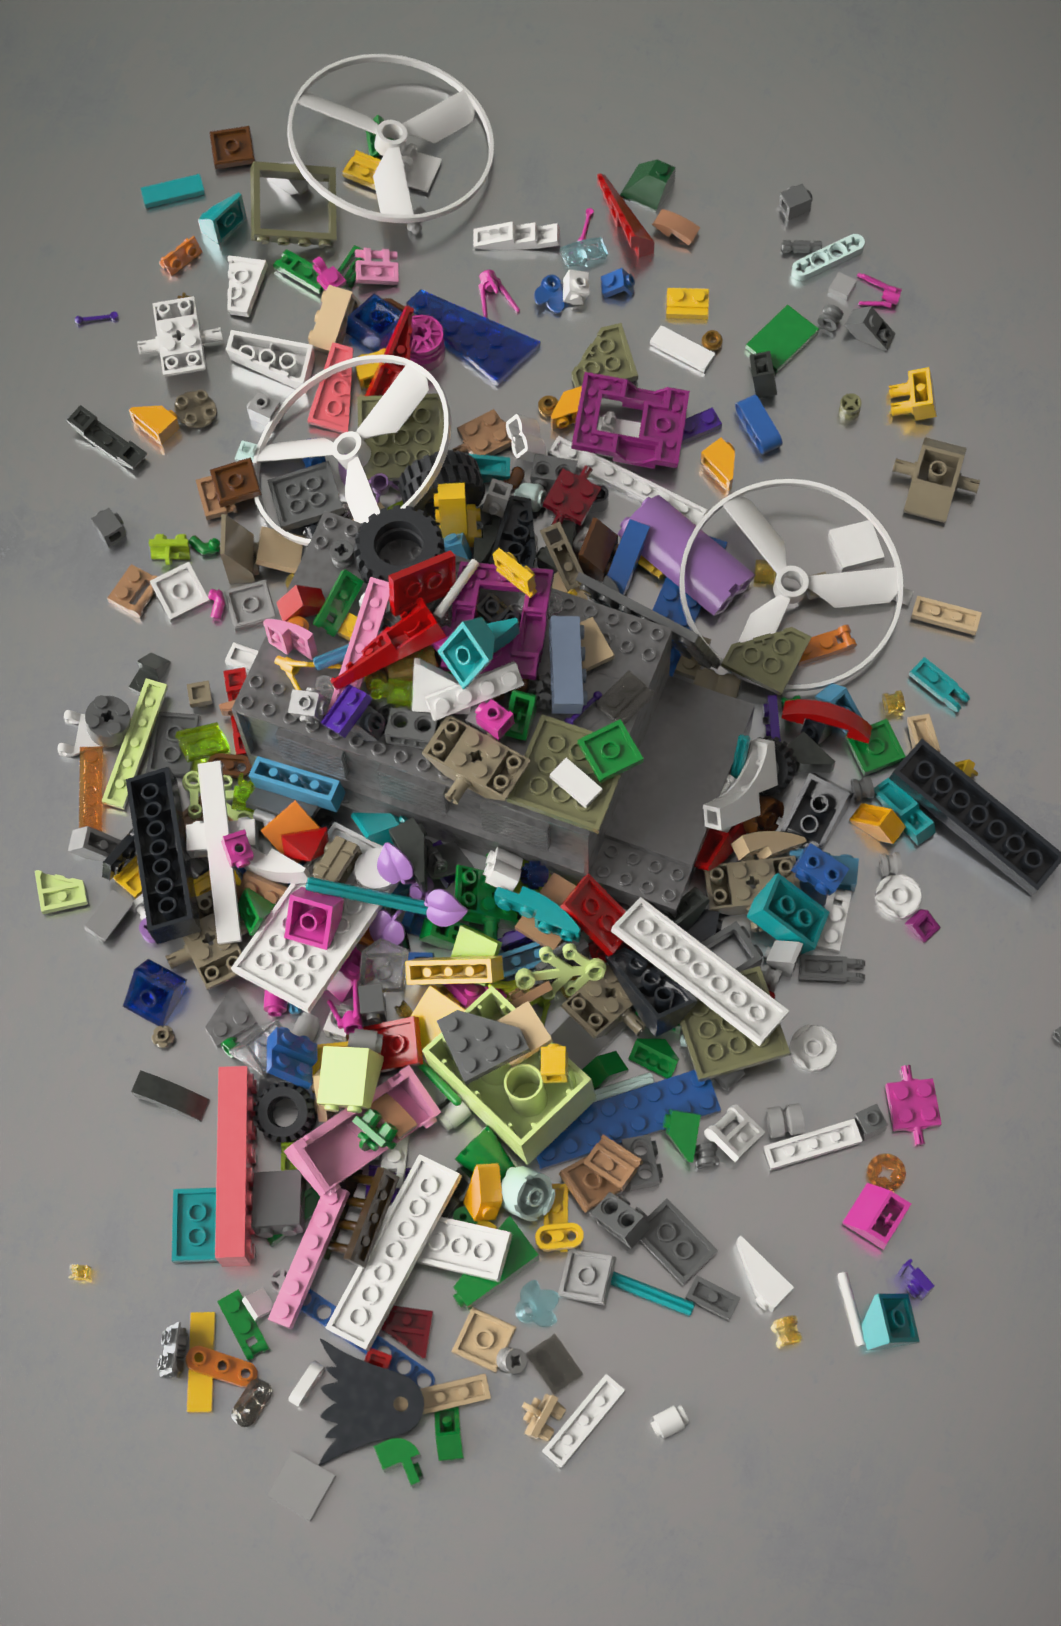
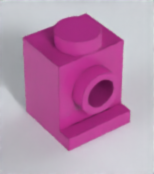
M492 699L488 703L482 702L475 711L477 714L476 724L497 740H500L514 724V714L511 711L508 712ZM492 713L496 715L495 717H490Z
M245 829L222 837L221 843L230 868L234 866L243 868L248 866L250 861L253 860L254 855ZM242 846L243 851L237 852L235 847Z

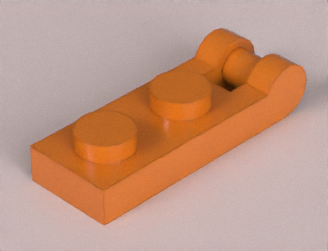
M843 625L836 630L813 636L798 666L855 648L857 644L850 635L851 629L849 625ZM842 638L844 642L838 644L836 639Z

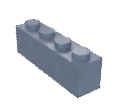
M551 616L549 649L552 714H581L583 705H587V691H583V683H586V669H582V661H585V647H581V640H584V625H580V616Z

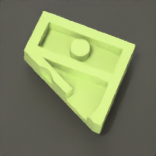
M39 870L35 871L40 907L43 914L88 904L83 880L67 879L61 875L55 874L54 876Z

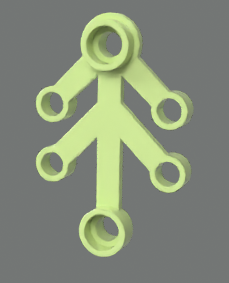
M190 771L183 777L182 786L190 794L188 815L192 819H197L202 814V808L198 804V792L201 794L199 772ZM223 775L224 781L229 782V784H224L226 800H236L240 804H245L249 798V791L245 788L230 790L232 788V778ZM244 794L246 797L241 798L239 795ZM226 802L228 816L234 821L241 817L253 819V815L250 812H238ZM197 809L198 812H197V813H193V812H191V810Z
M569 943L562 949L564 957L568 960H574L581 965L571 966L555 956L551 947L546 946L539 951L540 959L542 962L549 963L557 969L532 972L527 968H521L515 975V981L519 989L527 990L533 987L535 981L557 978L550 984L553 990L542 995L544 999L554 998L556 992L563 985L566 995L572 996L589 980L597 981L603 978L606 972V964L599 958L588 959L577 952L574 944ZM580 975L575 981L570 980L573 976Z

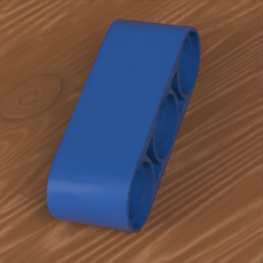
M756 395L735 403V409L740 420L761 454H765L783 445L780 433Z

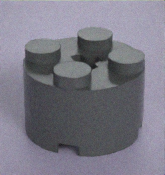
M97 696L89 704L85 712L88 734L96 744L103 747H114L116 744L123 743L126 732L131 724L128 705L123 700L114 696Z

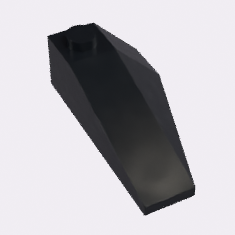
M509 496L488 564H495L493 553L500 548L505 553L510 552L514 555L521 566L533 568L537 554L530 498Z
M623 947L615 951L614 954L605 956L607 963L641 1020L655 1037L676 1028L697 1004V1000L690 991L666 977L662 970L659 969L657 971L649 966L645 959L628 948Z

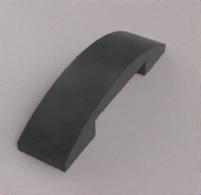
M81 405L67 419V422L86 440L128 468L134 470L147 455V452L131 441L127 442L99 422L97 416Z

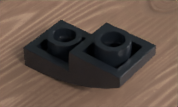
M491 591L478 604L477 612L487 622L492 623L517 618L520 628L522 615L511 605L507 606Z

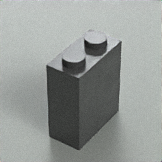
M299 1170L254 1172L251 1227L257 1236L270 1238L277 1234L295 1236L297 1233H304L306 1179Z

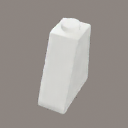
M414 658L412 711L430 712L425 697L458 684L456 678L420 658ZM471 707L453 714H469Z

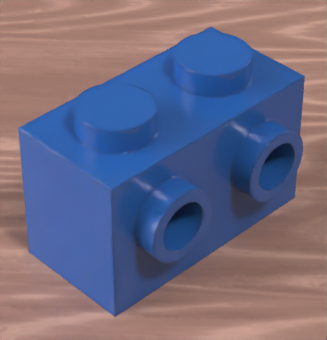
M810 843L804 848L791 871L795 873L799 880L809 882L815 886V890L820 894L830 896L837 890L850 868Z

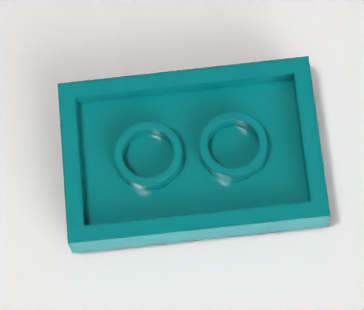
M216 1188L173 1189L172 1262L217 1261L215 1258Z

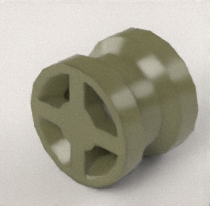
M849 393L841 398L839 414L843 419L850 421L859 416L862 402L858 395Z

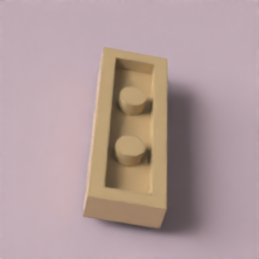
M917 595L911 618L976 635L982 612Z

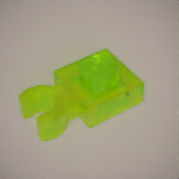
M389 678L388 683H384L382 680L372 679L370 688L375 689H372L370 696L373 699L386 697L387 703L411 706L412 681Z
M240 773L238 778L239 786H234L231 809L254 812L253 809L246 807V801L255 789L253 788L254 784L251 780H243V773Z

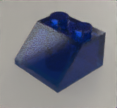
M374 293L348 316L346 333L372 352H378L383 348H387L402 312Z
M147 959L134 969L123 1007L157 1026L164 1027L182 998L187 979Z

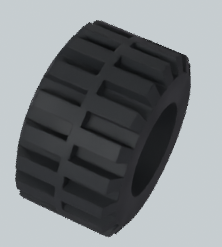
M771 736L759 737L760 739L774 741L775 757L779 766V773L777 775L778 785L759 792V795L767 794L773 796L775 793L779 794L794 778V773L797 770L795 765L797 758L796 756L793 757L794 750L792 747L790 749L787 747L788 743L786 741L782 743L778 737L771 739Z
M279 1082V1084L274 1083L270 1085L268 1089L265 1088L262 1091L261 1097H257L256 1101L258 1103L257 1106H254L253 1110L256 1111L254 1121L258 1123L257 1128L267 1138L281 1143L296 1142V1140L303 1138L306 1133L311 1132V1126L316 1122V1119H314L316 1114L314 1099L311 1098V1094L304 1090V1088L293 1083ZM288 1098L296 1103L298 1115L290 1126L282 1127L274 1121L273 1110L280 1100Z

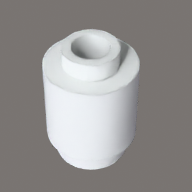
M463 1101L459 1106L449 1102L440 1110L441 1113L436 1118L447 1131H450L452 1128L456 1129L472 1113Z
M673 1405L654 1415V1421L651 1423V1426L657 1437L661 1435L665 1439L685 1429V1425L689 1424V1420L681 1405L677 1407Z

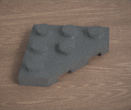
M456 1010L437 1020L438 1026L466 1084L531 1052L521 1029L460 1010Z

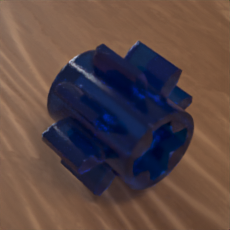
M530 861V863H525V866L521 868L520 880L524 885H528L529 889L538 890L539 887H544V884L547 883L549 872L545 865H541V861Z

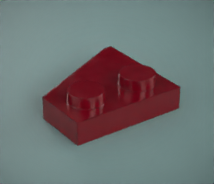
M393 1305L381 1330L417 1356L426 1360L434 1312Z

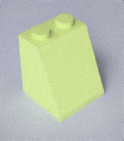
M324 1046L317 1103L324 1106L326 1111L338 1112L339 1108H347L348 1112L362 1113V1109L371 1108L384 1057L369 1048Z

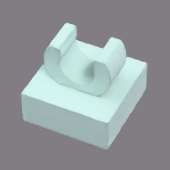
M242 440L235 461L249 457L253 461L258 444Z

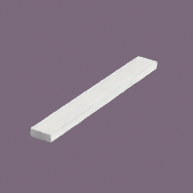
M560 436L557 437L548 451V456L578 460L579 472H582L584 466L588 465V469L589 467L593 469L589 475L590 477L640 502H643L647 497L653 498L660 495L696 526L709 511L594 453L571 449L572 442Z
M222 762L198 764L217 942L219 945L241 942L242 936L234 867L230 868L221 843L222 837L230 834Z

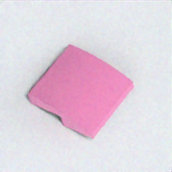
M266 619L263 622L269 643L288 655L293 648L310 660H313L318 654L313 633L305 628L276 619Z

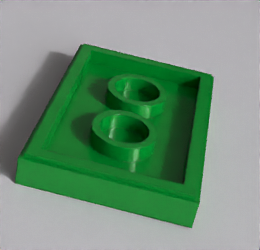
M787 304L746 344L745 348L752 354L770 351L773 370L777 373L819 333V328Z

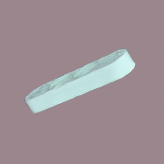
M852 234L797 260L792 266V277L797 281H805L860 255L864 250V238L859 234ZM839 250L843 255L835 257L832 255V251ZM818 258L823 259L825 263L823 265H816L814 260Z

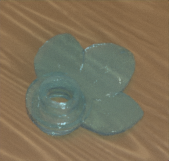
M532 1280L525 1284L520 1291L521 1300L515 1307L517 1318L524 1323L534 1322L540 1327H548L556 1323L557 1318L552 1310L558 1304V1293L549 1289L540 1290L537 1280ZM524 1307L531 1308L532 1313H526Z

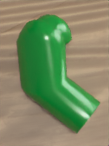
M196 535L189 539V544L201 555L216 554L220 550L221 543L216 538L210 539L206 543Z

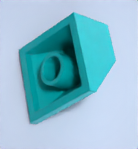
M238 192L219 202L208 211L202 213L198 219L201 232L218 245L247 219L242 194Z
M482 617L463 621L437 650L462 689H466L493 659L495 635Z
M353 812L351 815L365 838L381 846H384L386 842L393 844L389 829L409 820L403 815L398 817L392 813Z
M909 1294L874 1295L861 1325L867 1350H882L920 1342Z

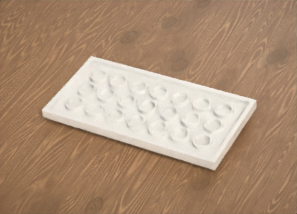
M336 822L328 830L330 842L333 841L335 836H339L347 841L358 844L362 854L373 848H383V846ZM324 854L304 864L303 867L308 870L312 877H314L312 869L317 860L320 861ZM353 870L345 884L362 887V885L358 884ZM399 882L393 884V887H391L389 890L382 892L392 894L397 885L399 884ZM291 883L231 969L237 975L310 1013L383 906L344 898L341 922L329 949L325 950L284 938L290 894L301 886L306 888V883Z

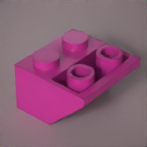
M355 946L326 989L341 1002H344L353 997L354 979L357 980L358 986H365L376 975L379 968L373 964L371 959L365 957L356 949Z
M867 1183L842 1224L884 1250L910 1208L911 1203L891 1190Z

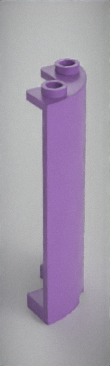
M660 495L653 498L647 497L642 502L641 507L630 518L626 517L621 522V529L617 535L622 538L629 519L651 526L641 555L679 586L683 554L696 525ZM700 530L687 557L684 577L685 592L715 616L725 611L735 595L745 592L755 574L705 532Z

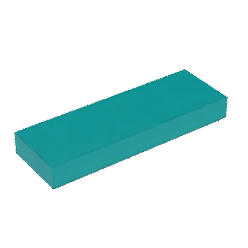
M200 174L140 188L145 208L205 195Z

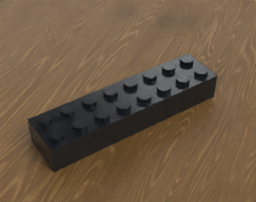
M921 738L889 777L891 781L1031 896L1039 890L1061 863V851L924 739Z
M169 766L126 779L148 932L157 945L201 932L190 856L186 846V831L178 781Z

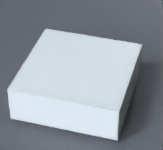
M264 1288L245 1296L242 1300L254 1320L270 1314L274 1306Z

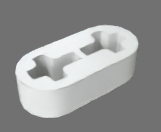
M314 1360L292 1391L289 1401L300 1407L321 1378L325 1367Z

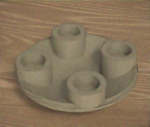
M201 389L190 391L176 398L174 411L177 418L183 424L193 428H202L214 421L217 408L206 391Z

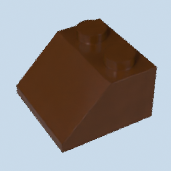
M594 517L579 552V565L585 575L603 582L605 576L608 575L612 559L619 546L618 535Z

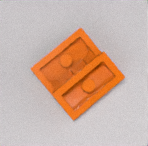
M295 800L261 829V832L283 854L281 834L321 827ZM291 859L296 863H299L301 861L298 859Z

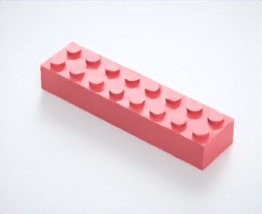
M247 1066L219 1067L215 1258L222 1267L251 1266V1259H255V1244H252L251 1235H255L251 1224L252 1187L254 1180L252 1164L256 1163V1149H253V1140L257 1139V1129L253 1123V1117L256 1116V1111L253 1110L257 1104L254 1103L253 1094H257V1080H254V1074L250 1073Z

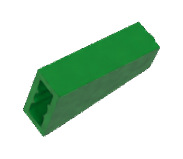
M511 1216L506 1218L498 1229L513 1234L500 1282L463 1274L453 1286L456 1293L453 1295V1298L461 1308L465 1305L469 1311L539 1260V1254Z

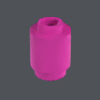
M265 990L264 1011L273 1017L281 1016L282 1013L287 1011V1001Z

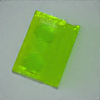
M218 722L176 732L175 738L178 739L179 746L187 762L208 758L216 753L225 754L229 752L230 746L222 730L219 729Z

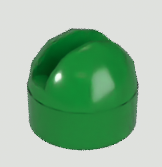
M229 1037L221 1043L223 1050L231 1058L237 1055L242 1047L241 1042H237L236 1037Z

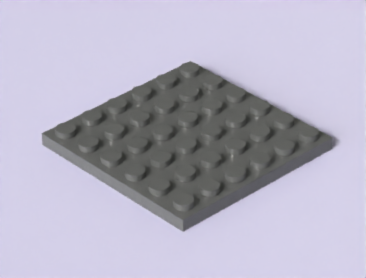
M579 572L575 580L581 585L579 589L584 591V594L590 600L671 628V649L675 647L679 654L688 659L694 657L698 664L710 670L711 667L719 668L720 659L699 634Z

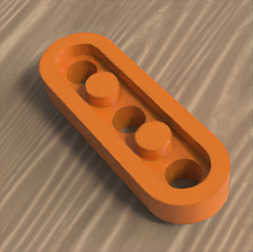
M203 1346L192 1347L185 1358L186 1365L191 1371L241 1388L250 1387L257 1379V1369L252 1363ZM196 1354L202 1355L203 1361L196 1362L194 1356ZM219 1362H224L226 1364L225 1370H220L217 1365ZM248 1370L250 1376L248 1378H243L241 1376V1371Z

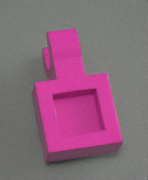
M320 256L313 260L315 264L313 268L319 274L317 282L324 290H327L328 285L338 288L346 285L345 278L334 266L328 269Z

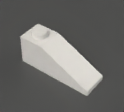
M740 1236L737 1239L736 1245L753 1293L757 1297L755 1301L762 1309H769L773 1312L792 1293L794 1287Z

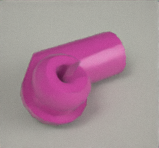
M211 589L208 598L214 601L210 617L221 619L225 606L224 595L220 589Z

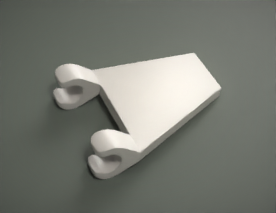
M71 710L65 711V722L67 724H79L75 746L66 743L58 745L60 756H76L103 747L96 744L88 734L85 714Z

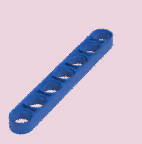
M309 1289L308 1293L311 1295V1302L308 1305L302 1306L301 1311L326 1328L336 1306ZM322 1306H328L331 1309V1315L327 1319L318 1317V1310ZM377 1335L371 1348L379 1350L382 1347H387L391 1350L393 1357L389 1370L398 1372V1364L401 1361H408L411 1364V1370L403 1375L412 1379L417 1384L418 1378L426 1374L431 1377L430 1386L436 1384L435 1377L430 1370ZM339 1336L363 1354H367V1350Z

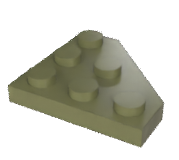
M622 323L600 328L597 337L589 345L581 361L571 372L575 388L582 386L585 372L628 379L630 382L638 380V373Z
M789 627L783 629V631L761 635L746 642H737L731 644L721 666L781 696L812 636Z

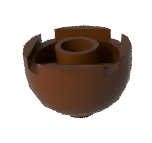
M759 795L760 815L743 822L745 832L750 834L762 831H776L779 827L776 824L778 817L783 818L784 815L783 802L769 795Z

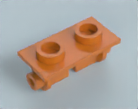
M195 236L189 239L186 238L182 244L175 248L176 250L171 251L165 257H161L159 263L162 268L168 270L171 277L202 253Z

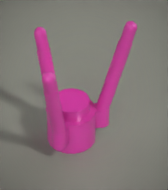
M491 269L483 271L479 276L481 283L478 287L481 292L484 318L488 317L485 290L488 292L495 291L498 294V287L515 311L520 312L519 307L503 286L500 278H497L495 271Z
M857 274L859 278L883 288L882 299H885V302L859 301V305L884 306L887 308H891L892 304L897 305L902 291L901 288L888 285L866 274Z
M354 979V1010L345 1012L341 1019L332 1001H327L337 1020L338 1028H344V1032L347 1035L354 1033L355 1029H363L358 982Z

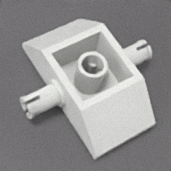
M194 296L152 303L157 336L156 339L137 341L139 354L158 351L161 357L164 377L206 370L203 346L205 343L223 341L221 327L202 331Z

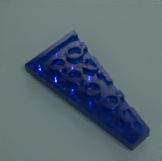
M422 289L406 302V306L414 308L415 315H427L438 320L443 328L444 340L496 386L539 348L541 344L536 339Z

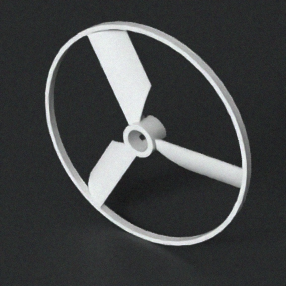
M367 54L339 60L324 67L310 77L300 88L291 105L288 118L287 134L290 151L296 166L309 184L322 196L340 208L377 221L391 223L423 222L457 210L473 198L483 186L493 160L494 139L492 128L484 109L474 95L448 73L428 63L409 57L391 54ZM368 62H389L424 70L446 81L459 92L404 123L386 120L378 125L363 113L307 93L306 91L319 79L340 68ZM298 104L376 134L375 149L383 156L373 175L380 213L357 207L342 200L324 188L306 169L296 150L292 132L293 116ZM476 110L485 127L489 144L488 163L483 175L473 189L458 201L432 212L414 214L401 157L405 150L407 135L419 137L435 144L472 123Z
M367 355L330 366L298 387L282 403L272 416L271 421L268 422L257 445L253 460L258 483L261 462L334 455L347 470L345 498L354 521L368 523V517L373 513L379 514L380 509L363 470V467L371 457L370 447L365 443L364 439L383 434L397 433L428 393L429 379L438 391L443 405L444 433L440 451L429 475L415 494L401 508H406V506L414 507L435 481L447 456L452 431V418L447 397L441 386L427 370L415 362L402 357ZM383 362L405 366L356 432L343 433L334 443L326 438L267 445L276 425L288 409L304 393L322 380L345 369L363 364ZM261 495L254 497L262 516L279 534L295 543L305 546L309 545L311 539L295 536L277 526L267 514Z
M775 479L752 484L735 491L713 506L701 519L690 536L680 568V598L683 612L691 631L701 636L692 620L685 595L684 577L687 557L699 531L718 510L724 507L777 573L773 586L776 597L750 614L738 642L742 643L761 635L776 633L788 604L800 602L804 598L807 588L819 595L834 608L890 603L897 595V605L891 626L879 646L868 658L858 666L835 678L811 684H787L784 691H809L825 688L832 683L837 684L861 671L881 652L888 642L900 615L903 601V574L899 556L889 534L866 507L846 493L833 487L799 479ZM776 486L806 487L831 494L856 508L875 526L891 553L895 567L807 576L806 572L800 567L786 566L785 542L753 502L743 497V495ZM785 577H788V579L796 580L801 588L791 592L786 590L781 582ZM715 653V655L720 659L721 666L723 659ZM724 668L725 670H727V671L730 672L731 674L735 675L736 677H738V678H740V679H742V680H744V681H746V682H749V683H751V684L760 686V685H758V684H756V683H754V682H752V681H750V680H748V679H746V678H744V677H742V676H740V675H738V674H736V673H734V672H732V671H730V670Z

